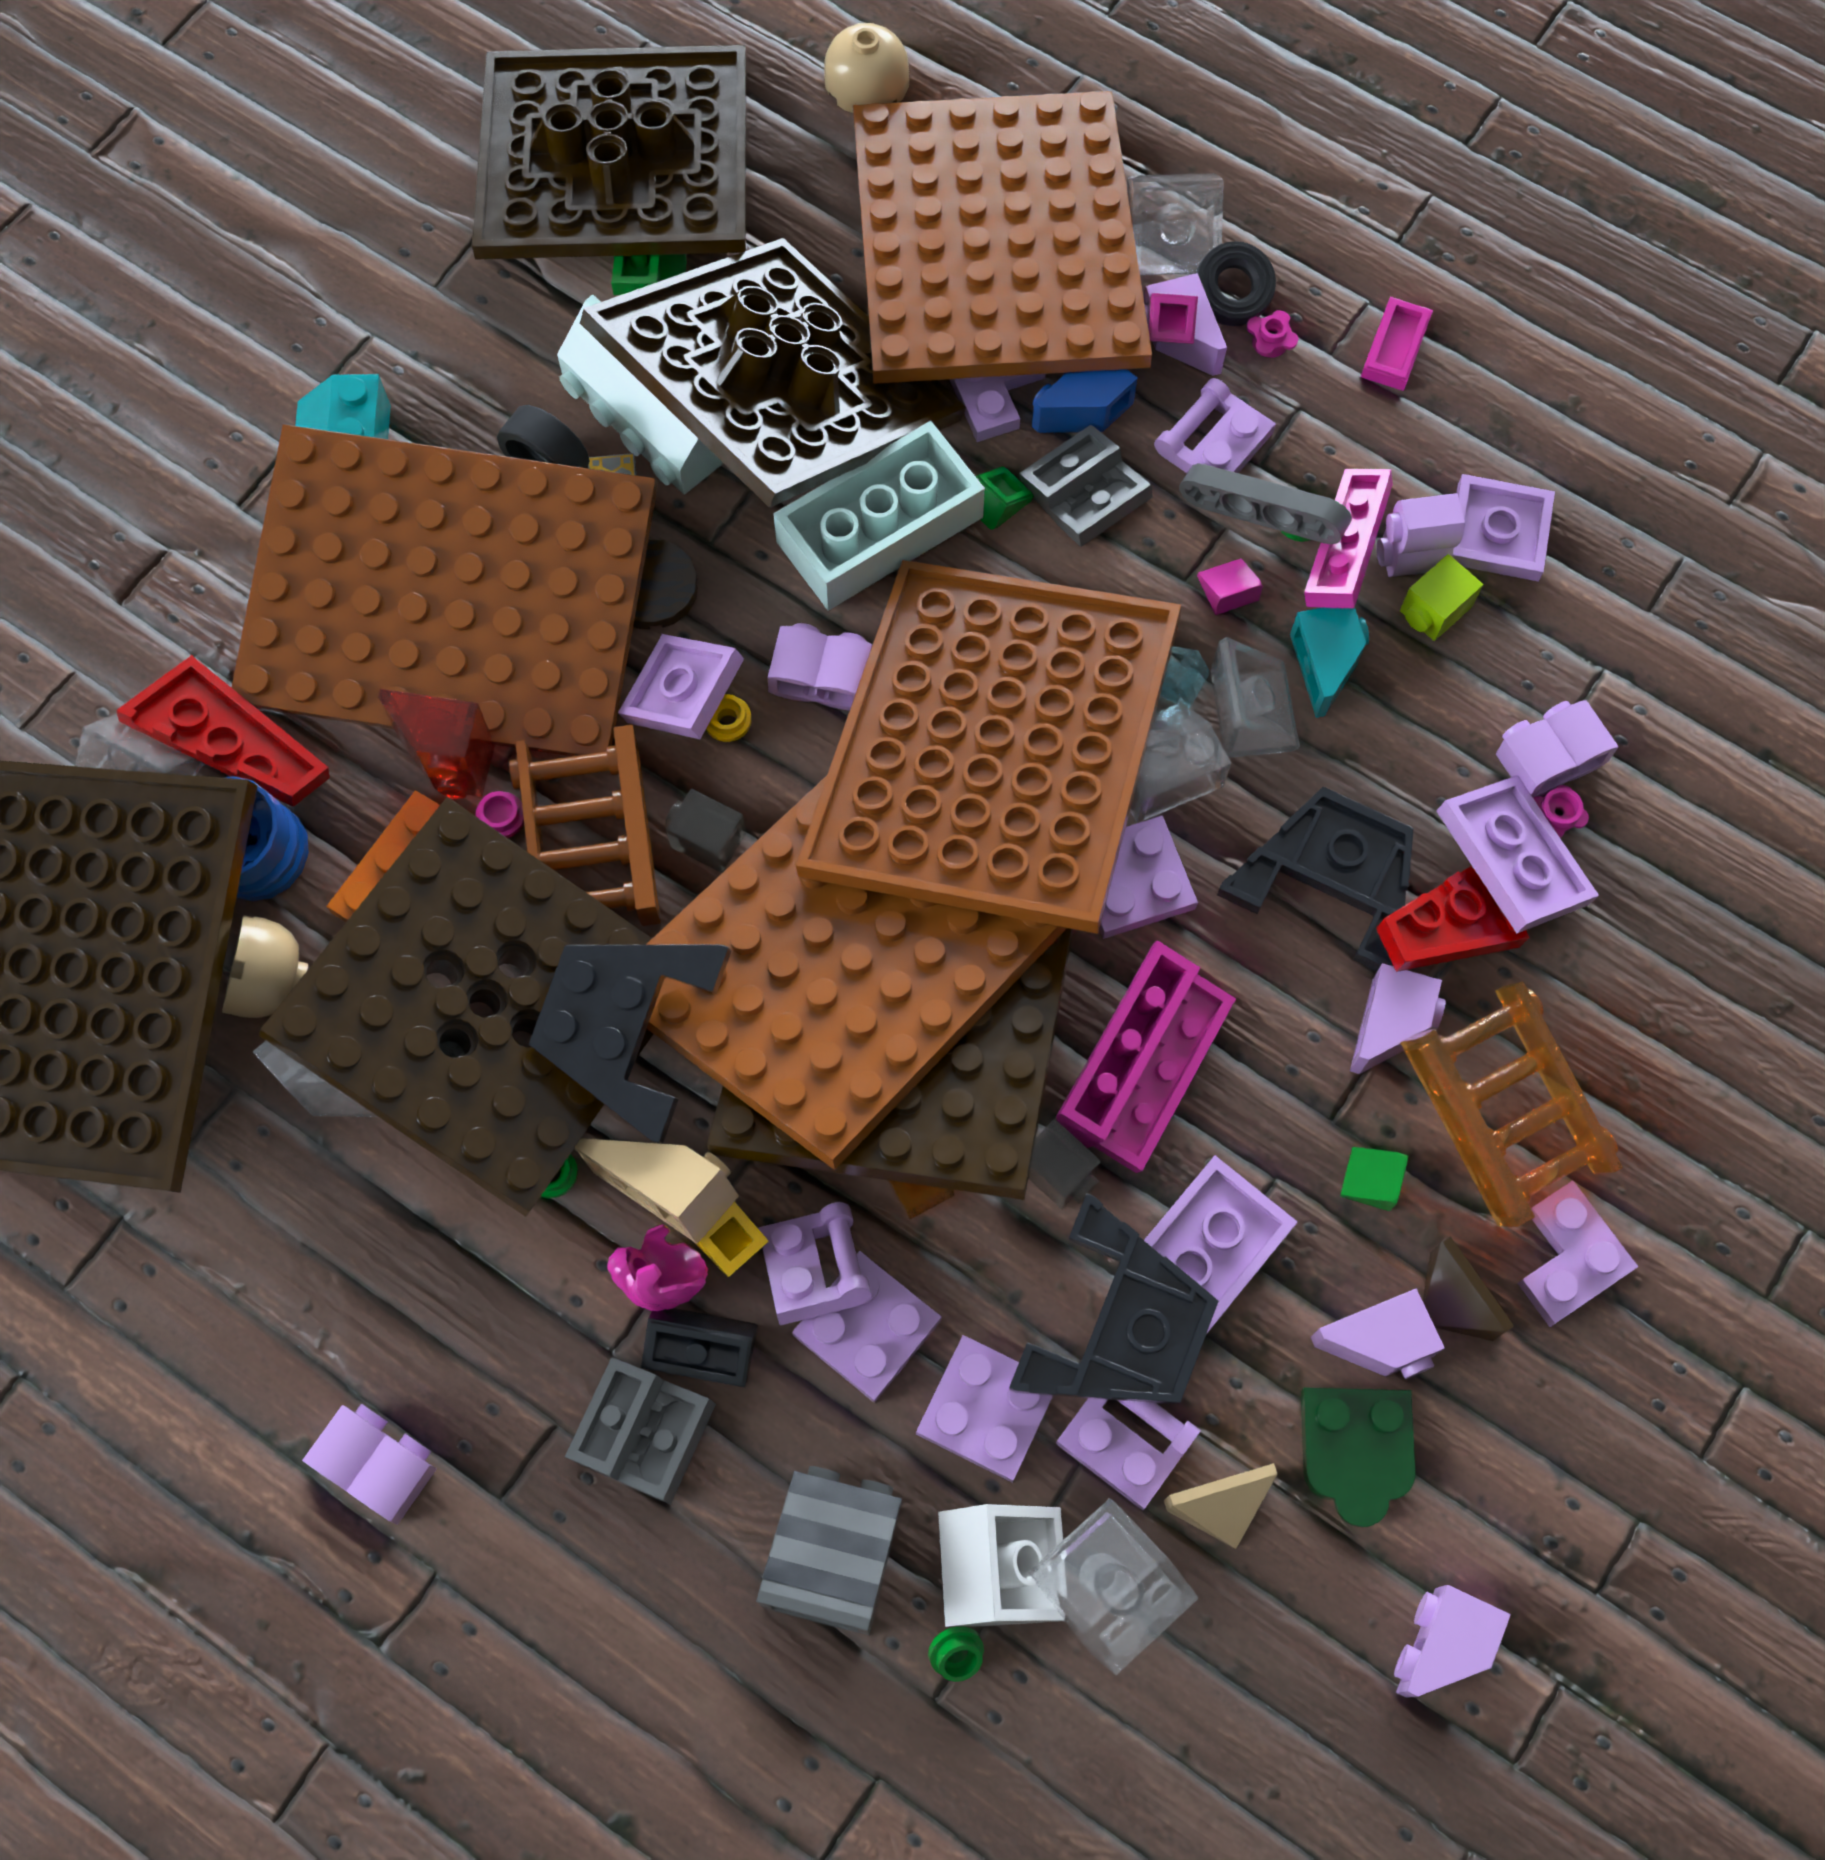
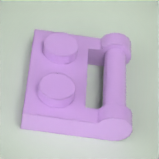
M1212 378L1201 389L1202 396L1170 431L1162 432L1155 440L1154 446L1162 457L1186 473L1192 465L1197 463L1239 473L1273 434L1276 423L1231 394L1229 388L1221 380ZM1213 409L1222 413L1224 416L1193 451L1184 446V442Z
M842 1202L831 1203L825 1206L819 1213L758 1227L769 1241L762 1248L780 1325L860 1306L871 1298L872 1293L867 1277L861 1275L850 1231L853 1225V1217L848 1204ZM830 1236L841 1281L838 1285L826 1288L815 1239Z
M1088 1398L1059 1437L1056 1444L1143 1511L1201 1430L1188 1420L1183 1424L1157 1403L1117 1400L1171 1441V1444L1162 1454L1102 1408L1108 1399Z

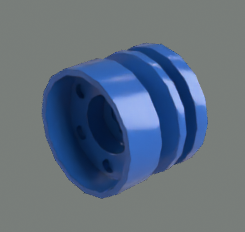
M235 776L225 777V778H232V779H244V778H239V777H235ZM259 785L257 786L237 898L250 901L273 898L290 888L303 872L309 854L308 834L299 817Z

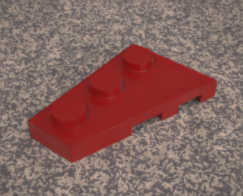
M1472 865L1462 872L1458 871L1429 893L1420 895L1390 914L1376 927L1396 972L1520 948L1530 938L1526 930L1520 933L1515 932Z

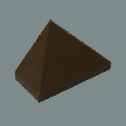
M1451 1236L1443 1240L1430 1252L1423 1303L1435 1328L1494 1341L1514 1327Z

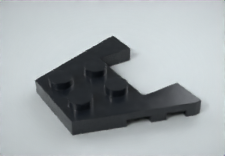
M1323 786L1280 827V830L1267 843L1259 847L1233 875L1230 874L1222 882L1217 896L1258 914L1277 874L1281 872L1372 915L1373 919L1353 960L1375 971H1378L1382 963L1393 966L1376 927L1384 918L1405 906L1406 890L1409 887L1414 828Z
M722 944L565 945L529 1045L651 1141L663 1144L679 1099L629 1082V1076L664 979L669 978L717 994L732 949Z
M1086 1193L1068 1241L1119 1261V1266L1080 1363L1027 1342L1009 1390L1023 1394L1180 1404L1219 1301L1166 1256L1163 1257L1146 1243L1128 1224L1121 1222L1103 1207L1104 1204L1097 1198Z

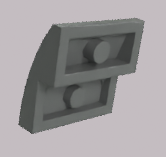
M1089 425L1019 473L1020 480L1032 492L1038 504L1080 547L1153 498L1151 484L1126 465L1121 459L1120 447L1092 425Z
M611 1357L565 1457L671 1505L716 1403L709 1398L664 1381L653 1373Z

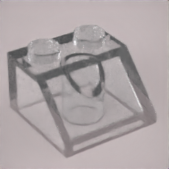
M1216 173L1127 176V193L1140 275L1195 274L1204 256L1210 250L1222 244L1224 180Z
M1183 703L1155 713L1130 809L1136 823L1218 790L1225 785L1231 766L1230 759L1210 722Z
M1110 1498L1028 1572L1088 1651L1115 1675L1120 1673L1199 1599L1168 1557Z

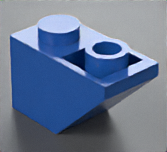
M1127 369L1064 373L1053 385L1046 384L1036 394L1032 403L1034 406L1032 428L1038 433L1081 432L1089 425H1092L1100 432H1103L1133 405L1138 378Z

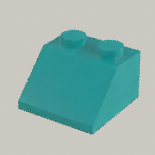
M379 374L331 375L298 401L295 426L388 439L391 405Z

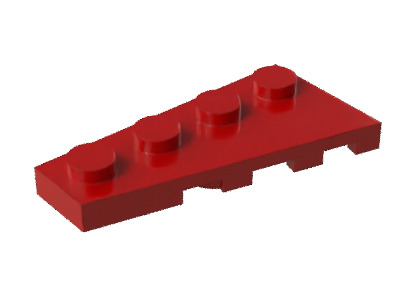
M192 655L116 710L119 722L231 777L235 776L252 780L274 798L292 807L330 778L328 766Z

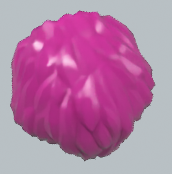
M664 1224L647 1230L641 1249L633 1247L617 1248L609 1257L607 1264L612 1280L625 1293L628 1299L635 1305L650 1311L671 1309L679 1304L690 1301L705 1285V1279L708 1275L707 1271L709 1270L706 1266V1261L693 1247L686 1243L671 1244L667 1242L665 1237L670 1232V1229Z

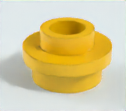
M725 694L706 731L714 739L723 742L740 739L748 732L751 726L750 708L739 697ZM727 715L736 718V721L729 725L719 723L720 719Z

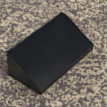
M676 1308L652 1311L647 1322L641 1368L745 1388L758 1325L751 1322Z

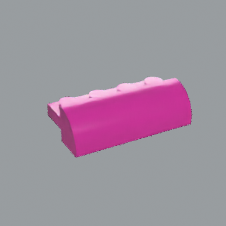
M1156 941L1150 948L1056 1116V1122L1060 1128L1085 1148L1092 1146L1135 1173L1143 1171L1236 1000L1230 994L1198 975L1199 966L1159 941Z

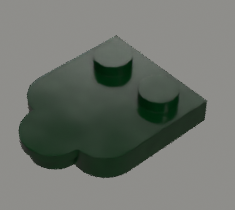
M1304 1387L1301 1390L1303 1475L1308 1488L1322 1499L1334 1500L1337 1513L1348 1524L1361 1528L1377 1524L1385 1517L1389 1508V1501H1394L1407 1494L1415 1481L1412 1391Z

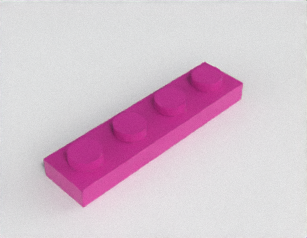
M1345 469L1335 500L1347 508L1352 516V522L1337 544L1320 543L1304 592L1307 607L1355 608L1393 486L1391 469Z

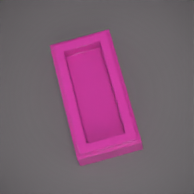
M1390 297L1361 377L1404 391L1433 310Z

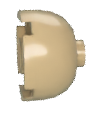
M858 23L842 30L832 40L825 55L824 76L825 89L828 95L831 93L837 99L839 107L852 113L853 105L892 103L896 99L897 103L903 100L909 88V60L907 51L900 39L886 27L874 23Z
M243 915L222 1013L248 1018H261L272 1015L307 972L308 963L299 962V944L293 934L281 924L265 918Z

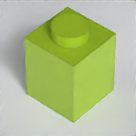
M1447 554L1409 588L1400 612L1405 615L1407 622L1412 628L1419 632H1424L1435 641L1473 607L1484 584L1452 556Z

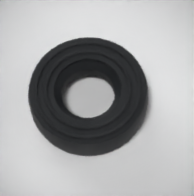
M1234 241L1218 245L1204 256L1196 270L1216 321L1222 325L1240 326L1247 324L1250 318L1261 316L1273 299L1276 288L1274 268L1268 257L1251 244ZM1229 268H1237L1244 271L1251 281L1250 294L1240 300H1233L1224 296L1218 287L1220 273Z

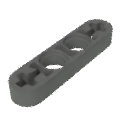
M1197 463L1192 465L1179 485L1182 496L1196 507L1325 544H1337L1352 522V516L1347 508L1331 498L1206 464Z

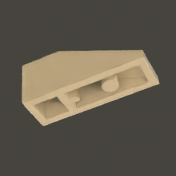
M581 1138L574 1147L594 1174L696 1244L739 1197L727 1179L731 1171L719 1158L709 1152L702 1157L685 1145Z

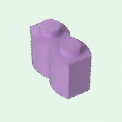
M1458 494L1397 501L1393 513L1388 514L1386 517V529L1383 538L1377 540L1376 548L1378 562L1381 567L1386 566L1388 577L1427 573L1447 554L1453 557L1454 547L1460 544L1465 527Z
M797 623L793 626H780L767 677L768 692L791 700L817 702L828 707L850 711L873 644L854 633L827 636L820 633L816 627L804 623Z
M1587 700L1572 705L1568 701H1564L1548 710L1543 716L1544 720L1532 724L1524 720L1509 728L1502 736L1504 740L1496 755L1511 777L1518 775L1530 795L1534 798L1536 796H1543L1557 786L1585 776L1605 765L1618 749V745Z
M363 1404L358 1407L356 1412L342 1405L302 1461L370 1509L398 1525L436 1471L434 1466L425 1461L431 1451L407 1434H404L399 1442L382 1431L388 1421Z

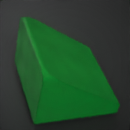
M1004 466L975 476L985 488L983 518L980 520L991 530L1000 527L1030 503L1034 497L1032 492Z
M1352 1147L1339 1197L1391 1211L1399 1199L1408 1155L1398 1152Z

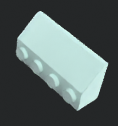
M592 295L585 300L557 354L562 375L559 376L560 381L573 398L582 397L589 404L592 414L604 427L611 425L620 434L623 444L631 453H634L635 456L642 454L650 462L653 472L665 485L672 483L685 495L721 466L723 462L579 324L583 308L600 303Z

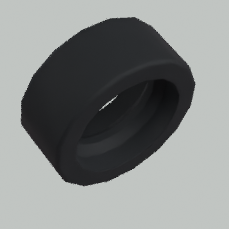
M531 405L519 406L500 429L496 437L499 448L506 457L586 468L590 462L586 448L569 427L550 413Z

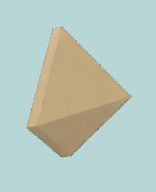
M1273 1463L1171 1494L1164 1500V1503L1169 1513L1236 1549L1275 1480L1277 1471Z

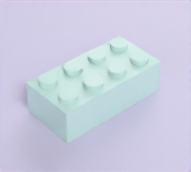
M929 421L890 444L865 465L827 481L773 513L776 542L829 611L899 569L902 560L912 561L983 518L985 488L932 421Z

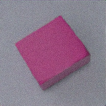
M1152 293L1150 295L1148 320L1150 341L1194 344L1198 296Z
M1241 558L1198 572L1197 574L1215 615L1259 601L1263 588L1262 583Z

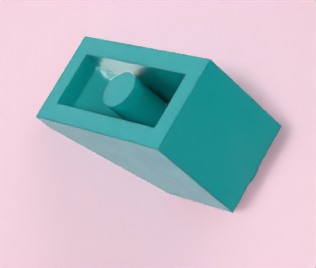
M1321 607L1297 612L1290 637L1316 718L1326 716L1358 665L1365 646L1369 644L1367 623L1363 617L1358 618L1355 608Z

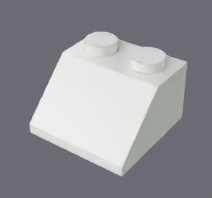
M985 1504L938 1512L945 1627L1069 1621L1060 1507Z

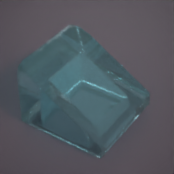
M1173 646L1160 696L1189 708L1210 673L1199 651Z

